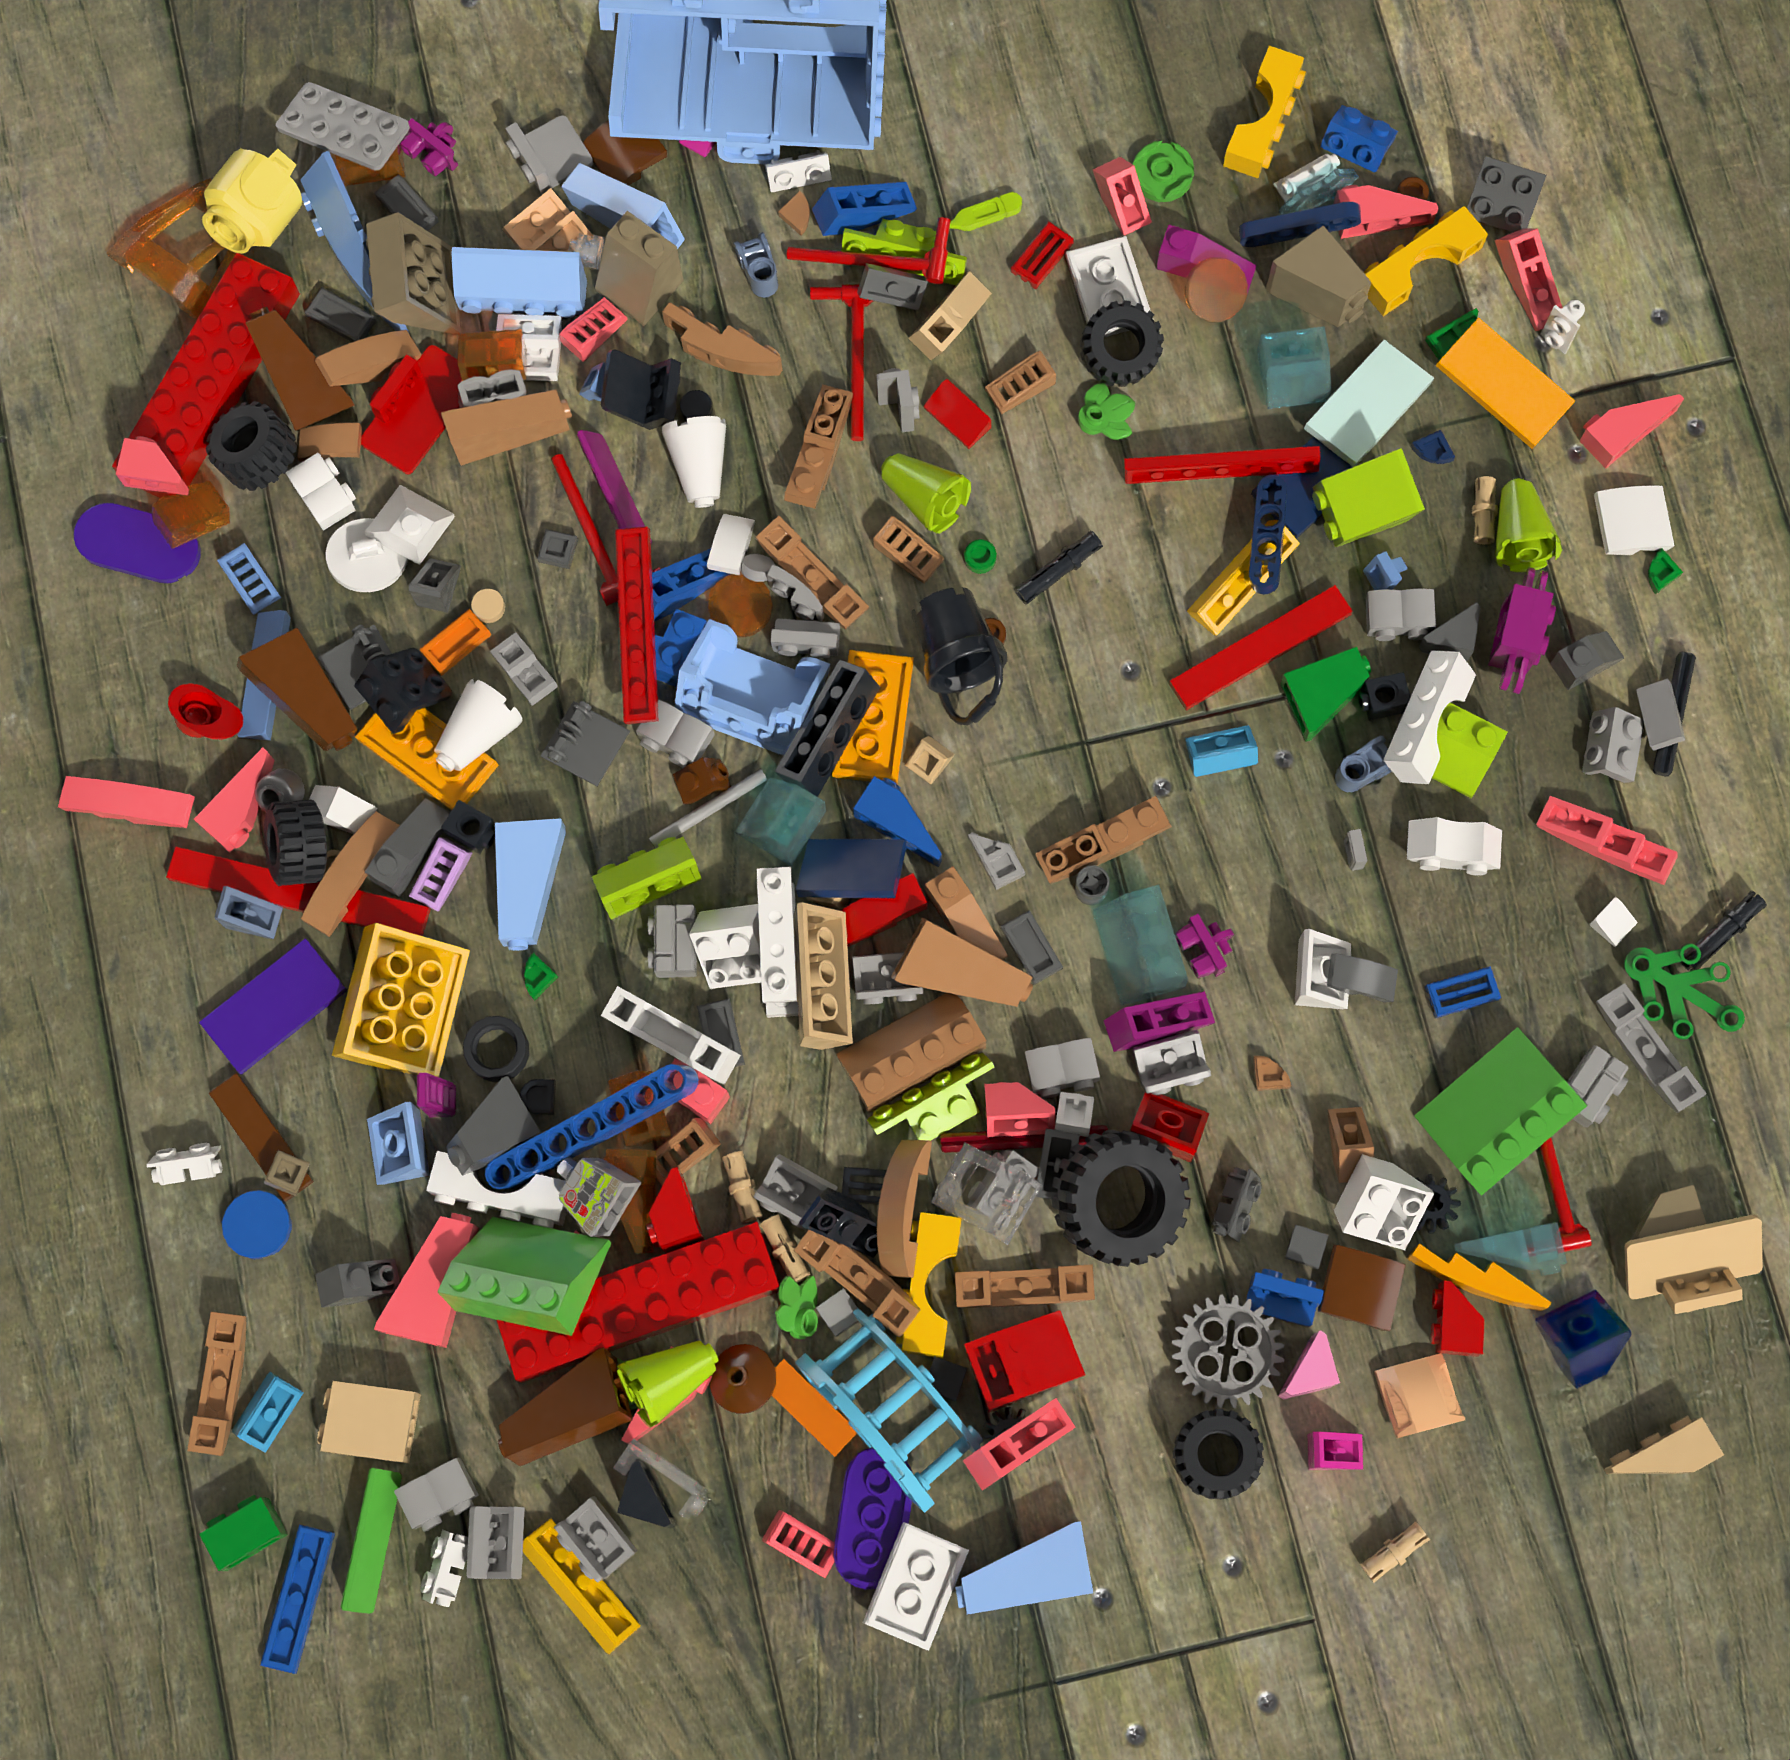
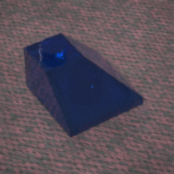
M1593 1290L1535 1319L1558 1367L1576 1389L1608 1374L1632 1335L1631 1329L1597 1290Z

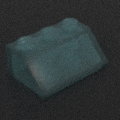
M1159 885L1126 893L1093 910L1121 1005L1186 987L1188 982L1187 973Z

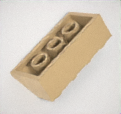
M803 902L797 903L793 918L800 1046L824 1050L853 1044L846 912Z

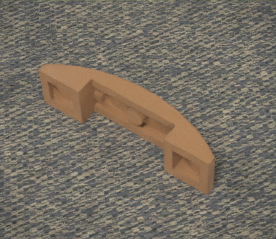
M780 516L774 519L756 536V540L773 561L809 588L823 606V612L836 623H839L845 630L869 609V606L847 584L844 586L801 542V537Z
M377 811L371 815L335 858L312 895L301 920L330 937L348 912V903L366 879L365 870L384 842L400 825Z
M901 1140L891 1158L883 1181L878 1208L877 1244L881 1270L889 1277L913 1278L918 1243L911 1242L909 1239L918 1175L928 1174L932 1141Z
M811 1230L806 1232L793 1250L817 1271H825L875 1312L873 1317L897 1337L903 1335L921 1310L899 1285L857 1250Z
M1093 1264L1014 1271L955 1272L957 1308L1030 1306L1095 1300Z
M211 1312L205 1343V1346L208 1347L198 1412L196 1416H193L187 1451L219 1456L224 1454L235 1414L242 1376L246 1341V1316Z

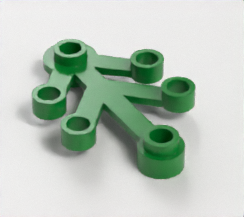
M1688 943L1683 945L1681 949L1655 954L1652 950L1644 947L1631 950L1625 958L1624 966L1627 974L1639 981L1644 1002L1643 1008L1645 1010L1643 1015L1647 1020L1658 1021L1664 1014L1663 1006L1656 1000L1654 979L1666 988L1674 1022L1672 1032L1677 1038L1688 1039L1694 1031L1692 1023L1687 1020L1682 997L1715 1016L1718 1026L1727 1032L1737 1031L1743 1026L1745 1016L1738 1006L1733 1004L1721 1005L1690 986L1711 980L1725 982L1731 975L1730 967L1726 963L1718 961L1714 962L1710 967L1672 975L1660 967L1681 961L1686 964L1697 963L1701 957V951L1696 945ZM1689 947L1696 950V957L1692 960L1684 958V951ZM1640 958L1647 959L1649 963L1648 968L1644 971L1638 970L1635 966L1636 961ZM1721 965L1725 967L1726 974L1724 977L1716 978L1714 976L1713 970L1716 966ZM1650 1005H1657L1660 1012L1657 1016L1650 1017L1647 1015V1008ZM1729 1012H1734L1737 1015V1021L1732 1025L1726 1024L1724 1020L1725 1015ZM1680 1023L1688 1024V1033L1685 1035L1678 1034L1676 1031L1677 1025Z

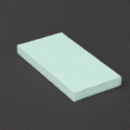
M1383 340L1306 423L1304 429L1352 467H1355L1430 386L1434 377L1386 340Z

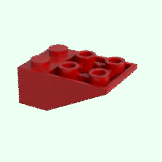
M1060 1310L964 1344L966 1355L989 1413L1086 1375Z

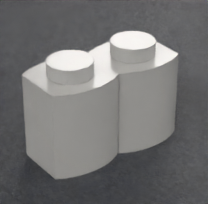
M519 370L499 371L489 378L472 377L458 384V403L460 408L526 395L525 385Z
M1433 589L1368 591L1365 598L1367 636H1373L1378 641H1390L1395 639L1397 635L1408 636L1410 640H1422L1423 637L1435 630L1436 619Z
M659 699V722L641 723L636 730L638 738L641 740V746L653 753H657L658 750L668 753V759L682 768L700 759L715 735L713 728L706 723L683 713Z
M1091 1038L1025 1051L1032 1091L1035 1094H1041L1042 1099L1059 1096L1061 1089L1074 1087L1075 1092L1086 1091L1094 1088V1083L1100 1080Z
M455 1458L394 1491L411 1528L417 1529L421 1527L423 1532L441 1524L442 1519L440 1516L453 1510L454 1514L457 1515L474 1506L472 1499L479 1496L461 1458Z

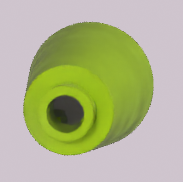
M901 453L887 457L881 466L882 480L924 527L936 534H940L953 525L959 518V515L955 512L960 504L966 506L971 493V482L962 474Z
M1521 478L1513 479L1501 490L1495 550L1496 560L1500 567L1503 568V564L1507 565L1512 572H1526L1528 567L1535 568L1536 570L1542 569L1547 566V560L1555 556V560L1560 557L1562 552L1561 541L1534 485L1530 481Z
M698 1340L625 1361L617 1366L619 1368L617 1373L630 1402L634 1401L636 1406L641 1409L637 1412L640 1419L647 1427L651 1428L662 1421L716 1371L715 1363L719 1360L709 1343L704 1345Z

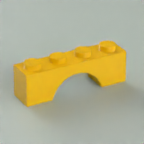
M1272 46L1268 47L1258 72L1255 88L1265 96L1270 110L1263 118L1254 123L1236 125L1226 150L1224 167L1255 178H1259L1262 168H1269L1274 155V150L1270 149L1273 141L1279 143L1285 128V124L1281 123L1283 116H1290L1296 100L1295 97H1292L1295 88L1301 89L1306 76V71L1302 70L1304 57Z
M1465 206L1456 212L1453 210L1448 211L1433 228L1429 229L1426 227L1415 235L1411 243L1406 246L1403 244L1397 246L1390 252L1385 261L1380 264L1379 262H1374L1363 272L1371 281L1368 299L1381 315L1385 316L1408 300L1413 287L1410 270L1417 263L1430 258H1441L1459 265L1483 248L1488 233Z
M921 1212L920 1220H913L910 1241H916L918 1247L910 1289L903 1288V1290L921 1310L903 1335L896 1337V1344H902L903 1353L943 1358L948 1321L937 1315L928 1304L925 1296V1284L929 1273L938 1263L957 1256L961 1218Z

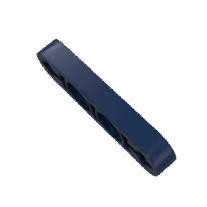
M1342 202L1249 221L1239 226L1240 244L1244 247H1258L1308 237L1322 226L1329 232L1352 228L1361 223L1360 204L1356 202Z
M1267 475L1260 480L1257 487L1249 577L1253 591L1263 595L1274 592L1280 582L1287 487L1284 479L1278 475ZM1270 487L1277 488L1274 495L1275 504L1269 503L1268 492ZM1267 514H1274L1279 518L1278 522L1273 526L1263 525L1261 519ZM1263 543H1272L1276 546V550L1270 555L1259 553L1258 548ZM1262 565H1268L1269 578H1267L1265 583L1260 582L1263 571Z

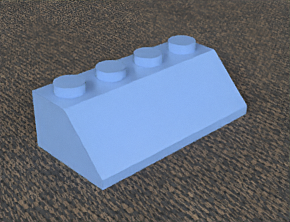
M452 247L454 298L459 310L471 314H477L481 311H494L497 314H512L513 312L526 313L528 315L557 314L565 318L582 315L585 311L587 278L579 252Z

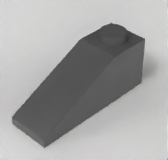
M425 798L384 842L365 870L366 875L372 882L400 898L436 844L438 838L444 832L441 827L450 812Z

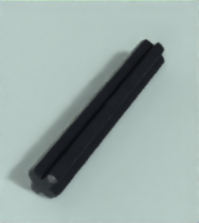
M1683 651L1676 656L1671 680L1681 724L1683 723L1696 656L1693 653ZM1678 743L1657 749L1653 767L1654 774L1668 777L1672 773Z

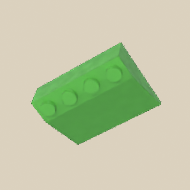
M1517 1027L1415 1114L1414 1117L1482 1196L1586 1108L1588 1104Z
M492 1217L451 1261L438 1289V1293L454 1311L572 1336L611 1242L608 1239Z

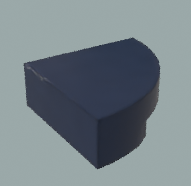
M1441 430L1412 442L1410 446L1420 458L1431 463L1445 464L1455 459V455Z

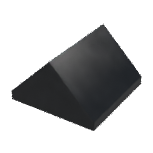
M639 1460L633 1462L617 1513L667 1528L677 1526L646 1463Z

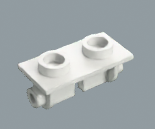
M820 150L800 155L798 160H793L792 157L775 161L772 159L770 160L771 163L765 164L771 193L832 180L828 153H820Z
M1324 154L1275 182L1273 185L1288 207L1292 209L1343 180L1342 175L1336 168L1340 165V161L1335 154L1331 156Z
M1571 300L1562 309L1555 305L1541 332L1549 346L1559 349L1564 354L1567 353L1580 327L1577 321L1585 312V307L1580 301Z
M200 1143L190 1146L187 1151L177 1152L176 1148L157 1151L156 1155L147 1163V1168L156 1166V1169L151 1171L153 1183L159 1182L160 1185L184 1182L186 1180L184 1169L189 1168L191 1180L216 1177V1173H222L221 1160H215L214 1158L221 1150V1145L210 1147V1143Z
M442 1530L441 1536H437L433 1542L431 1557L434 1560L430 1572L427 1571L423 1576L420 1591L424 1593L423 1600L433 1604L435 1597H437L436 1604L449 1607L451 1601H455L461 1576L449 1573L452 1566L464 1569L468 1556V1537L456 1534L454 1540H452L453 1533Z

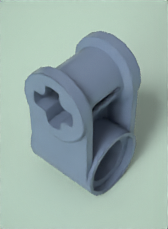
M763 232L759 233L757 238L743 243L733 242L737 259L742 270L745 272L753 293L763 298L773 295L777 291L779 284L776 265L765 234ZM761 275L769 276L767 279H758Z
M1384 736L1373 739L1361 749L1343 759L1335 774L1336 785L1345 792L1358 791L1372 781L1392 772L1383 761L1388 750L1384 744L1386 741ZM1352 768L1356 770L1360 778L1352 779L1348 777L1345 769Z

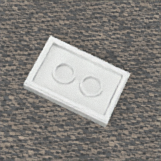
M1126 236L1066 252L1065 257L1086 323H1088L1098 309L1102 306L1107 307L1110 302L1117 301L1118 304H1122L1124 300L1131 301L1133 306L1139 303L1144 306L1142 310L1148 313L1150 307ZM1115 327L1109 329L1104 337L1126 332L1129 330L1122 327Z
M903 1522L863 1623L929 1651L969 1550Z

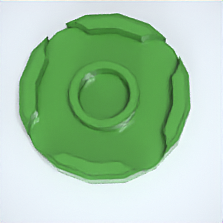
M1154 141L1144 146L1136 154L1133 162L1143 195L1147 199L1156 202H1170L1182 197L1190 188L1194 177V163L1187 150L1173 142L1168 144L1162 143V141Z

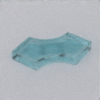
M1334 169L1317 183L1299 189L1278 212L1280 215L1316 208L1326 201L1335 199L1337 190L1352 185L1359 176L1354 169Z

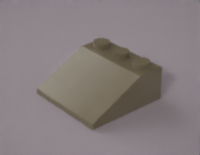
M399 212L367 223L366 245L369 250V275L373 293L371 302L374 312L393 323L455 335L461 333L459 308L454 298L452 246Z

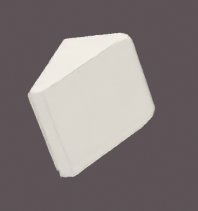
M1615 896L1590 923V926L1616 947L1638 922Z

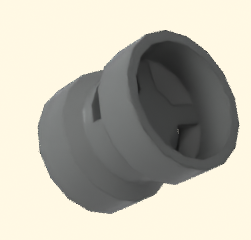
M1093 865L1083 868L1078 873L1075 894L1082 903L1097 905L1106 898L1110 884L1107 872L1103 868Z

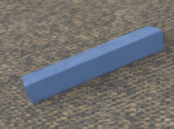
M277 610L258 613L252 650L289 631L291 617L287 611ZM248 678L241 712L243 715V727L238 733V737L271 741L276 705Z

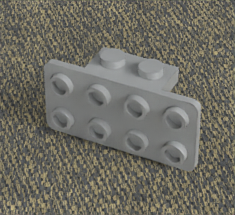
M312 82L303 85L276 122V127L280 133L325 151L329 150L330 153L373 170H380L410 129L406 119Z

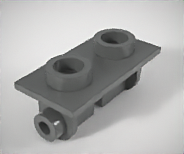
M1235 1167L1233 1173L1230 1172L1228 1174L1222 1196L1232 1199V1204L1219 1202L1212 1221L1214 1226L1213 1233L1221 1236H1226L1227 1233L1239 1243L1242 1234H1245L1249 1229L1251 1221L1249 1213L1253 1202L1259 1199L1262 1189L1261 1178L1251 1169H1248L1247 1172Z

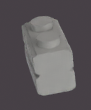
M694 905L654 906V916H648L649 936H654V948H648V967L654 968V972L659 978L697 976V954L689 935L697 918V911Z
M1595 1045L1587 1051L1567 1081L1588 1104L1586 1108L1573 1118L1574 1121L1586 1128L1593 1124L1594 1121L1598 1124L1602 1122L1611 1108L1606 1105L1612 1094L1618 1096L1628 1082V1079L1624 1077L1629 1069L1628 1066Z

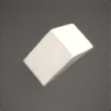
M315 785L309 799L316 802L322 814L324 824L351 834H355L377 809L370 803L340 787Z

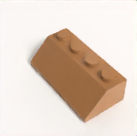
M946 993L840 1051L836 1056L865 1108L870 1113L928 1081L938 1073L955 1066L966 1057L986 1048V1039L970 1011L958 995Z

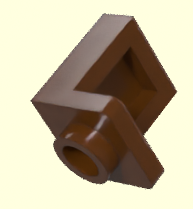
M702 757L673 774L683 804H693L716 790L726 791L731 787L726 766L720 759Z

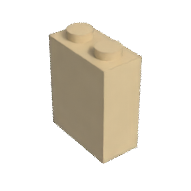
M333 1381L332 1388H327L324 1397V1409L328 1410L326 1422L321 1423L318 1431L317 1442L321 1444L320 1451L409 1464L421 1394L412 1391Z

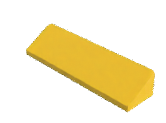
M1269 520L1265 526H1273L1278 520ZM1286 526L1284 528L1281 564L1300 544ZM1252 539L1187 610L1192 618L1215 636L1220 633L1256 593L1250 585L1249 577ZM1263 543L1258 548L1259 553L1263 555H1270L1276 550V546L1272 543ZM1262 565L1263 571L1260 578L1262 583H1265L1267 578H1269L1268 565Z
M550 1518L524 1539L523 1553L604 1651L610 1654L640 1628L641 1625L603 1580L596 1582L594 1578L589 1579L579 1567L580 1561L572 1551H567L557 1539L558 1533L554 1529V1526L557 1524Z

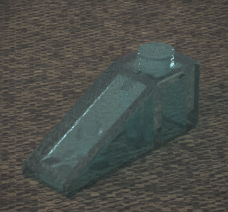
M1557 1222L1454 1243L1455 1251L1531 1271L1540 1270L1541 1276L1561 1272L1560 1265L1567 1264Z

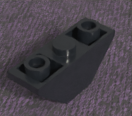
M829 1187L818 1195L799 1221L802 1227L873 1258L878 1252V1217L853 1198Z

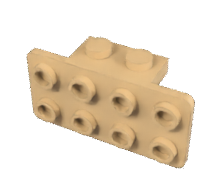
M1753 1214L1626 1242L1624 1250L1626 1292L1631 1299H1639L1663 1294L1674 1314L1742 1300V1288L1735 1278L1757 1274L1763 1268L1762 1221L1757 1215Z

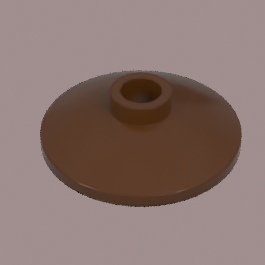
M750 1344L735 1345L723 1351L718 1356L719 1361L715 1363L716 1371L711 1375L710 1389L714 1399L722 1408L736 1414H747L760 1409L767 1403L775 1389L776 1370L773 1361L765 1351ZM738 1371H742V1381L739 1383H735V1374Z

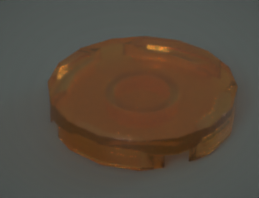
M1210 257L1200 261L1187 277L1189 279L1184 290L1187 306L1196 316L1206 321L1222 322L1232 318L1242 308L1247 298L1248 284L1245 274L1236 263L1228 259Z
M732 574L718 581L709 594L708 609L711 620L728 625L733 629L738 638L755 635L766 626L771 618L773 604L770 591L763 582L749 580L744 575Z

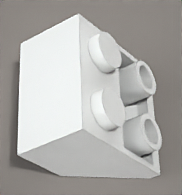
M758 904L699 912L689 935L709 988L761 983Z
M1362 1154L1334 1212L1343 1233L1405 1250L1434 1193L1430 1188L1395 1164Z

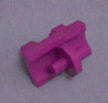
M411 118L408 121L410 129L400 143L402 151L411 159H415L423 149L429 154L421 162L423 167L434 177L446 167L453 172L458 166V162L453 159L454 150L451 149L456 144V140L451 137L453 127L448 122H442L438 126L431 122L426 129Z
M1199 914L1190 917L1187 925L1176 932L1174 938L1182 951L1196 944L1200 948L1202 955L1189 962L1197 979L1212 973L1217 977L1225 973L1224 969L1227 967L1217 946H1219L1223 955L1232 952L1233 950L1228 940L1234 936L1231 928L1221 931L1217 922H1214L1208 926L1213 935L1211 937Z

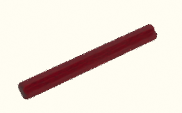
M1106 1125L1090 1126L1089 1136L1094 1133L1102 1136L1103 1132L1108 1130ZM987 1131L943 1133L940 1136L941 1151L944 1153L1043 1148L1045 1134L987 1137ZM1080 1136L1078 1144H1087L1085 1141L1086 1137Z

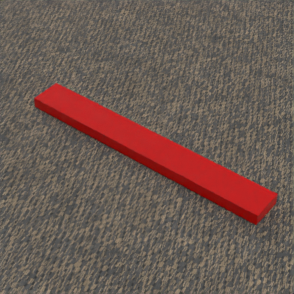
M175 847L166 876L169 881L222 893L223 886H228L283 908L303 913L320 883L278 886L274 882L268 868L180 847ZM357 890L348 903V912L341 922L361 927L378 923L423 936L431 909L427 906Z

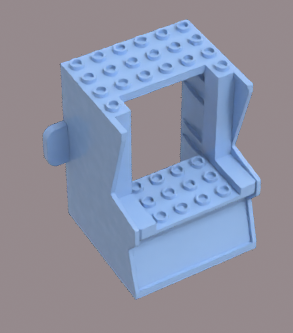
M599 0L600 30L614 31L615 13H619L608 115L610 136L717 142V153L721 159L731 163L769 164L772 159L774 161L778 160L780 157V145L874 150V137L881 136V118L875 117H881L887 0ZM752 20L844 24V26L817 27L753 23Z

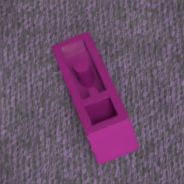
M1169 224L1157 262L1158 270L1246 296L1257 266L1199 233Z
M1205 991L1125 1007L1103 1020L1114 1052L1131 1049L1133 1046L1193 1031L1216 1023Z

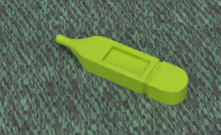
M1010 192L964 208L951 220L949 229L971 231L1000 221L1005 217L1014 216L1022 209V198L1019 194Z

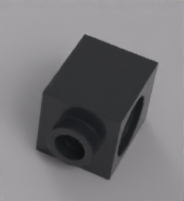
M1404 672L1365 680L1361 692L1358 693L1360 708L1362 712H1367L1369 721L1403 714L1411 698ZM1385 692L1390 696L1391 701L1383 703L1376 698L1375 693Z
M460 800L457 801L441 827L446 836L478 854H481L484 848L488 849L495 840V822L493 819ZM469 824H480L477 833L473 835H466L464 833L465 828Z

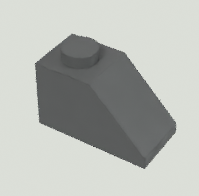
M1604 631L1587 635L1558 651L1550 664L1566 689L1570 690L1622 661L1624 656L1609 633Z

